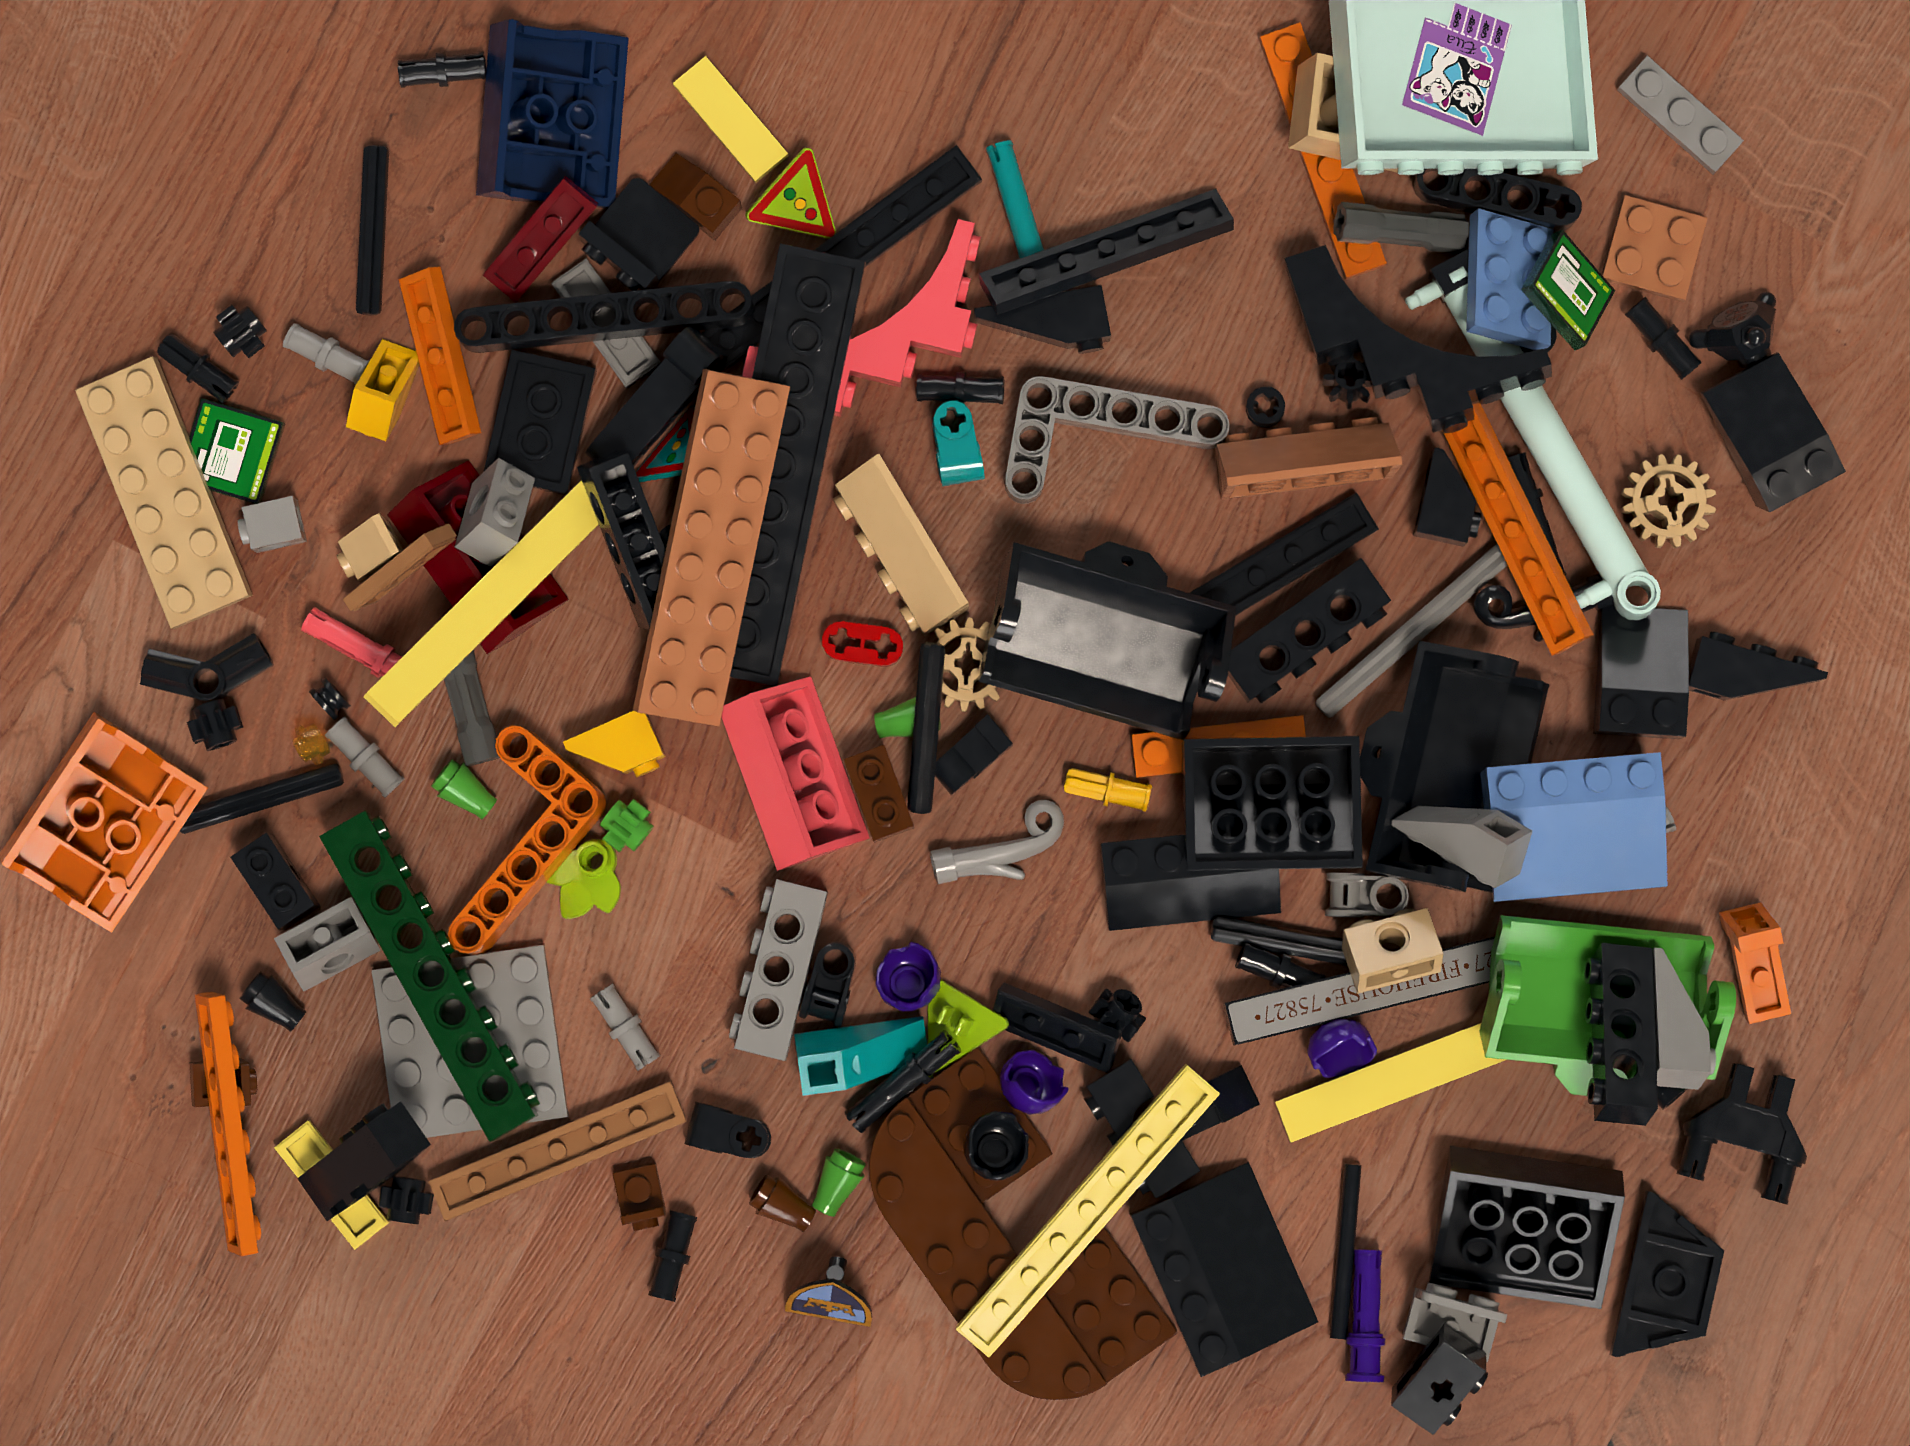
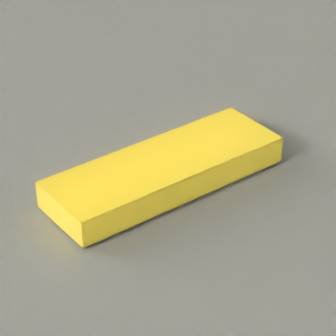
M706 56L673 82V86L755 183L789 156L786 150Z
M310 1120L274 1147L298 1178L333 1151L332 1147ZM369 1194L331 1219L354 1250L390 1223Z

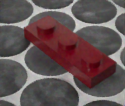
M564 176L484 271L483 276L516 303L599 203L567 176Z

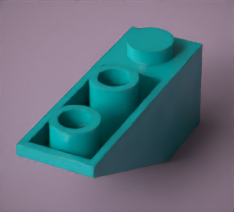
M920 1016L794 1034L802 1095L847 1090L899 1069L906 1063L905 1057L911 1052L917 1054L927 1046L924 1017Z

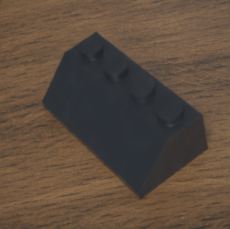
M1185 835L1100 844L1109 931L1214 920L1216 916L1239 918L1281 913L1279 869L1187 871Z

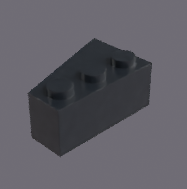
M401 1101L390 1109H387L383 1103L362 1117L360 1122L350 1128L351 1131L339 1139L342 1144L297 1178L326 1221H329L393 1178V1176H396L431 1145Z

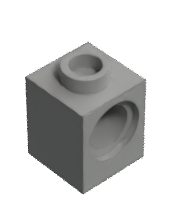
M288 496L242 507L244 518L237 520L243 545L250 544V548L254 552L260 553L307 542L299 503L295 497Z

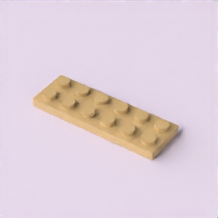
M152 356L76 389V394L170 628L177 629L253 596L211 490L207 485L190 443L189 435L158 358Z

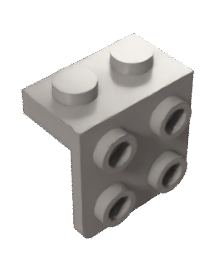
M1429 1282L1426 1290L1415 1287L1402 1338L1427 1345L1445 1324L1486 1353V1362H1488L1498 1322L1506 1323L1507 1314L1498 1310L1500 1303L1470 1294L1468 1302L1456 1299L1457 1291Z

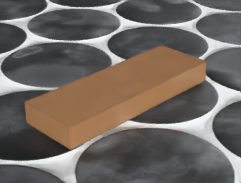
M448 523L424 533L344 597L343 601L349 610H354L355 612L378 602L456 540L455 537L457 535Z

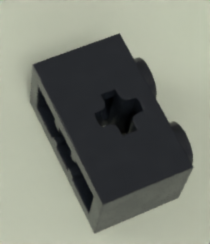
M263 834L230 857L277 929L286 930L321 907L273 834Z
M1444 1324L1392 1387L1391 1406L1434 1435L1442 1424L1449 1426L1455 1420L1462 1407L1460 1403L1469 1392L1472 1394L1477 1393L1488 1377V1372H1486V1353Z

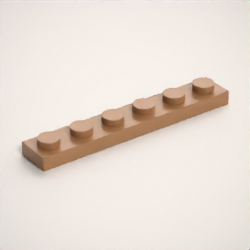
M670 1081L428 1182L444 1221H448L687 1122L673 1084Z

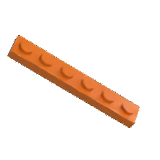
M1301 23L1262 35L1259 38L1290 127L1298 65L1312 57ZM1299 151L1345 280L1386 266L1387 262L1380 243L1358 244L1339 242L1334 234V219L1337 206L1341 202L1365 204L1354 170L1341 168V160Z
M1480 403L1472 404L1474 420L1468 421V425L1465 428L1453 433H1444L1551 655L1560 654L1594 634Z
M215 992L195 994L227 1249L229 1252L239 1256L258 1253L257 1241L261 1239V1227L258 1217L255 1214L253 1215L251 1198L255 1197L256 1187L252 1174L247 1170L246 1155L250 1153V1141L246 1130L242 1129L240 1112L244 1111L245 1101L241 1088L236 1084L235 1069L239 1067V1055L236 1046L233 1043L231 1044L229 1027L234 1022L233 1010L230 1002L226 1001L223 994Z

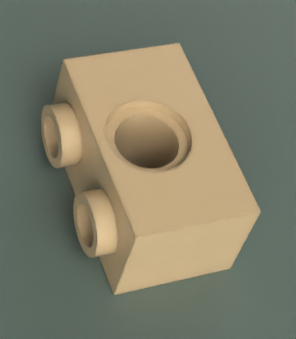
M1428 908L1417 911L1414 909H1404L1394 913L1390 918L1375 922L1368 919L1361 920L1352 924L1348 929H1344L1342 950L1357 994L1441 972L1443 951ZM1394 943L1401 949L1398 951H1387L1382 945Z

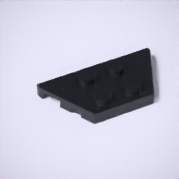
M1646 1191L1609 1354L1615 1357L1625 1356L1629 1353L1650 1348L1654 1349L1683 1340L1687 1341L1706 1336L1724 1250L1653 1192Z

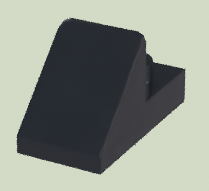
M1242 1065L1207 1081L1220 1095L1181 1138L1182 1141L1217 1124L1229 1121L1260 1105Z

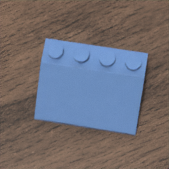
M1661 752L1486 767L1480 773L1484 809L1499 810L1532 830L1520 874L1497 888L1492 887L1493 902L1668 886L1666 807Z

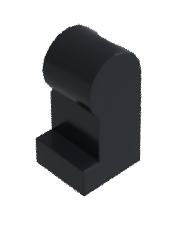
M987 714L936 761L935 777L950 795H953L1009 750L1013 743Z

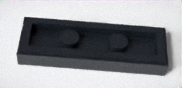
M1003 982L998 989L993 1011L1008 1019L1009 1026L1005 1029L1006 1031L1106 1073L1110 1071L1115 1061L1122 1031Z

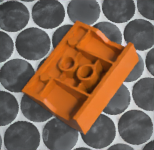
M93 712L1 850L0 862L8 869L26 876L47 889L69 907L112 933L208 787L96 712Z

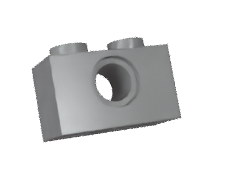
M498 458L472 483L455 548L489 567L496 564L519 541L535 478Z
M352 897L274 938L303 991L316 986L380 951L376 940Z

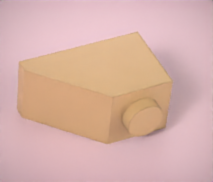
M378 513L338 541L343 552L336 556L347 577L350 578L355 575L357 580L363 583L402 552L403 548L389 521Z

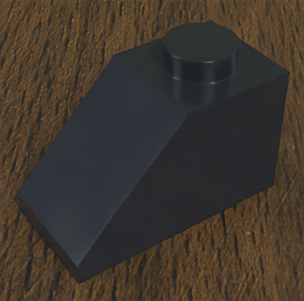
M1435 447L1430 454L1413 536L1464 547L1468 543L1469 537L1476 538L1481 513L1474 512L1477 500L1444 449Z

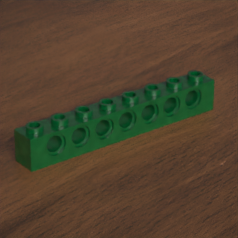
M363 811L320 835L322 843L489 1142L500 1138L539 1116L534 1107L539 1105L540 1101L528 1081L521 1084L513 1070L519 1066L515 1055L507 1043L500 1046L492 1033L494 1029L498 1028L492 1014L486 1005L478 1008L471 995V992L477 989L465 967L457 970L449 956L455 952V949L450 944L444 929L436 932L428 917L434 914V911L422 891L415 894L407 880L413 876L410 867L401 853L394 856L386 841L392 838L381 816L378 815L372 818L370 812ZM367 848H375L381 858L378 868L372 872H364L358 863L359 855ZM388 886H396L402 895L401 903L396 909L387 911L380 904V893ZM415 923L422 929L423 939L417 947L408 949L401 942V931L408 924ZM432 961L440 963L444 969L442 982L434 987L426 985L422 979L424 966ZM453 999L461 1001L466 1010L464 1019L456 1025L449 1024L443 1017L445 1004ZM474 1037L482 1039L487 1047L485 1058L478 1063L470 1062L464 1054L466 1042ZM495 1075L503 1077L508 1084V1093L500 1101L491 1100L485 1092L486 1082Z

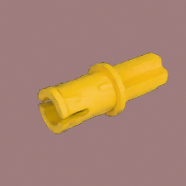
M1071 768L1066 775L1064 791L1069 794L1103 801V806H1108L1109 802L1146 812L1152 785L1115 778V773L1110 772L1109 776Z

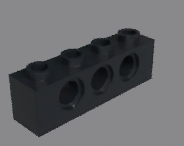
M614 451L577 466V469L638 627L649 630L666 550L629 454L627 452Z
M1360 558L1231 650L1228 676L1247 703L1254 698L1263 703L1282 689L1277 683L1282 678L1292 673L1297 679L1317 665L1313 657L1327 647L1332 654L1351 641L1352 638L1348 632L1362 623L1368 629L1385 617L1387 612L1383 607L1391 599L1362 558ZM1337 598L1347 599L1353 606L1352 618L1347 621H1340L1334 618L1330 611L1331 602ZM1301 623H1310L1315 626L1318 631L1317 643L1311 646L1300 644L1295 637L1296 627ZM1266 648L1279 650L1283 656L1282 667L1276 671L1265 669L1259 659L1261 651Z
M1601 943L1592 958L1586 960L1584 969V980L1586 984H1590L1591 993L1585 1009L1586 1023L1591 1024L1592 1038L1589 1039L1586 1050L1587 1063L1593 1064V1078L1589 1081L1587 1092L1588 1103L1594 1105V1121L1646 1126L1658 1109L1653 950L1648 947ZM1611 989L1620 991L1625 998L1617 997ZM1612 1029L1620 1030L1626 1036V1039L1618 1037ZM1613 1069L1621 1070L1628 1079L1619 1077Z

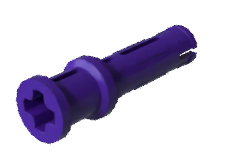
M1354 1250L1352 1333H1349L1348 1337H1346V1344L1350 1345V1372L1345 1374V1381L1384 1382V1375L1380 1373L1381 1347L1385 1345V1338H1383V1334H1380L1379 1323L1381 1250Z

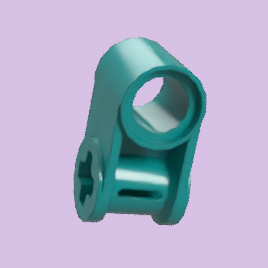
M959 401L942 403L937 408L932 420L936 443V459L942 487L985 479L980 446L976 440L973 419L969 408ZM947 411H954L955 417H963L964 422L959 424L956 433H951L949 426H942L940 421L946 418Z

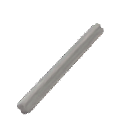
M1498 544L1316 700V705L1320 711L1328 718L1333 717L1507 566V563Z

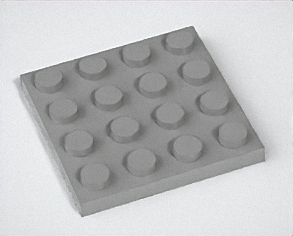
M545 945L451 958L457 970L465 967L477 989L471 992V995L478 1008L486 1005L498 1026V1028L492 1031L500 1046L507 1043L515 1055L519 1066L513 1070L520 1083L523 1084L528 1081L540 1101V1104L534 1107L539 1116L526 1123L569 1117ZM436 961L429 962L422 970V979L430 987L439 985L444 978V969ZM393 968L372 970L390 1106L393 1107L401 1101L426 1138L482 1130ZM453 999L445 1004L443 1017L449 1024H459L465 1017L466 1010L461 1001ZM478 1037L468 1040L464 1046L465 1057L472 1063L482 1061L487 1054L485 1042ZM498 1075L492 1076L486 1082L485 1092L491 1100L500 1101L508 1093V1084L503 1077Z

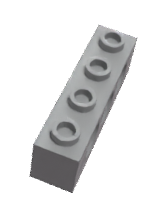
M776 879L774 888L766 886L760 910L761 912L768 913L764 930L756 928L750 949V954L757 955L754 971H745L739 996L747 998L743 1015L734 1014L729 1038L736 1040L734 1049L782 1061L787 1060L828 892ZM784 915H793L800 923L798 935L790 940L781 939L775 930L777 920ZM773 957H783L789 964V974L781 982H773L765 974L766 963ZM763 999L773 1000L779 1008L778 1018L773 1023L767 1025L760 1023L754 1014L756 1004Z

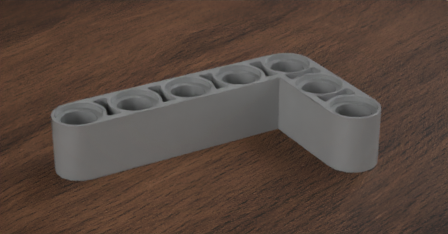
M1044 376L1033 377L1026 381L1020 392L1005 477V490L1014 502L1020 504L1034 502L1041 495L1055 423L1202 449H1213L1216 447V444L1224 442L1229 431V419L1222 409L1211 405ZM1034 388H1044L1052 397L1051 403L1042 409L1034 408L1028 403V393ZM1077 395L1088 396L1094 404L1093 411L1086 416L1074 414L1069 406L1073 397ZM1121 402L1131 404L1136 410V418L1130 423L1118 422L1112 415V409L1116 404ZM1161 410H1171L1177 415L1179 425L1171 431H1164L1156 425L1155 415ZM1205 417L1215 418L1220 423L1221 433L1214 438L1203 437L1197 429V423ZM1027 430H1036L1042 434L1044 444L1036 451H1028L1021 446L1019 442L1020 436ZM1020 472L1031 473L1037 481L1036 488L1026 494L1017 492L1012 485L1013 477Z

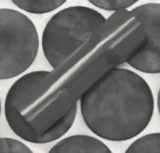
M1341 202L1337 206L1334 219V234L1339 242L1358 244L1378 242L1424 247L1429 251L1459 254L1465 250L1466 240L1469 236V223L1463 214L1435 211L1425 214L1379 209L1374 205Z
M473 650L444 679L458 729V740L465 766L467 767L500 758L496 752L495 743L497 736L494 725L489 717Z

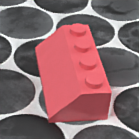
M811 676L750 693L723 706L721 718L777 871L810 861L870 838Z

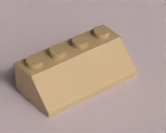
M880 454L875 455L835 484L839 495L833 498L837 508L845 521L852 517L861 530L860 533L855 535L858 543L868 558L874 554L878 558L884 569L877 572L890 595L896 591L899 593L906 605L899 609L912 632L920 628L923 635L926 636L969 610L967 599Z

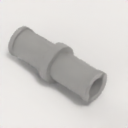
M297 323L290 327L283 341L284 348L290 349L315 362L317 369L323 372L329 369L354 382V384H357L369 363V360H365L340 347L338 340L332 337L326 340Z
M343 717L324 736L327 739L329 738L352 762L349 766L355 772L360 770L382 793V796L384 798L387 797L405 778L400 776L378 753L380 748L374 742L370 745L347 721L348 719Z
M612 983L592 996L590 1000L595 1004L610 1027L609 1035L613 1040L618 1039L638 1071L661 1055L655 1050L641 1029L639 1023L642 1021L637 1014L632 1015Z

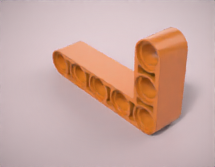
M509 726L499 733L495 743L496 752L502 761L551 802V805L452 921L448 931L449 942L455 950L461 953L478 955L490 950L606 810V798L600 788L537 734L521 726ZM523 735L527 739V751L521 757L513 758L510 753V744L514 738ZM556 763L560 769V777L555 784L546 786L542 780V771L548 764ZM589 791L593 799L592 806L587 812L579 814L575 810L574 799L580 792ZM561 824L565 832L564 839L558 846L551 847L547 843V831L552 825ZM532 857L537 865L536 873L532 878L523 880L518 872L519 865L525 858ZM504 890L508 895V906L502 913L496 914L491 908V898L497 891ZM475 923L480 928L481 936L477 944L468 947L463 940V932L468 925Z

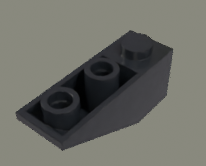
M1710 632L1709 638L1702 636L1696 639L1689 664V691L1723 701L1818 682L1826 679L1828 672L1817 669L1819 662L1793 656L1792 661L1776 657V649L1759 644H1752L1750 649L1734 645V637L1717 632Z

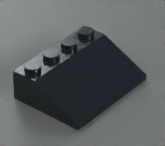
M1359 736L1183 740L1182 778L1187 871L1363 868Z
M1450 1145L1440 1199L1429 1283L1602 1309L1625 1199L1623 1171Z
M1249 1162L1130 1213L1136 1231L1201 1377L1242 1360L1318 1323V1319Z

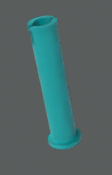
M1011 140L995 143V148L994 145L988 146L986 152L989 155L1019 258L1043 251L1044 248L1013 149V142Z

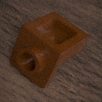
M656 1163L612 1173L622 1215L620 1216L622 1225L632 1223L633 1231L659 1226L657 1217L665 1216L667 1212Z

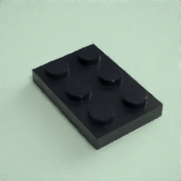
M511 350L484 471L500 458L534 477L533 488L567 495L571 486L596 377V368Z

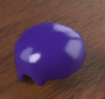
M910 942L906 947L890 949L887 952L884 960L876 970L875 986L886 1004L900 1011H914L928 1005L939 992L941 970L930 950L918 943Z
M1339 1019L1322 1024L1310 1037L1307 1054L1315 1070L1319 1069L1325 1078L1346 1075L1362 1068L1376 1056L1377 1048L1364 1025L1355 1020Z
M1034 1050L1016 1052L1004 1064L1001 1070L1000 1085L1003 1095L1012 1107L1029 1115L1043 1114L1049 1111L1063 1099L1069 1090L1068 1087H1063L1064 1069L1053 1065L1047 1056Z

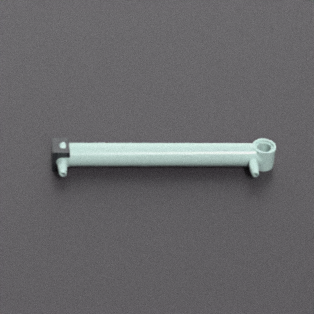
M1469 249L1431 268L1428 277L1431 283L1414 291V294L1405 299L1408 308L1411 310L1424 306L1437 298H1440L1442 303L1446 302L1476 357L1513 356L1523 353L1518 345L1466 332ZM1541 385L1526 391L1521 390V387L1504 392V396L1501 398L1503 405L1603 579L1575 597L1580 608L1583 609L1588 605H1594L1612 595L1615 608L1621 616L1629 620L1646 618L1653 612L1660 600L1661 590L1659 584L1647 571L1545 389ZM1631 586L1642 587L1647 592L1648 603L1642 606H1634L1626 598V589Z

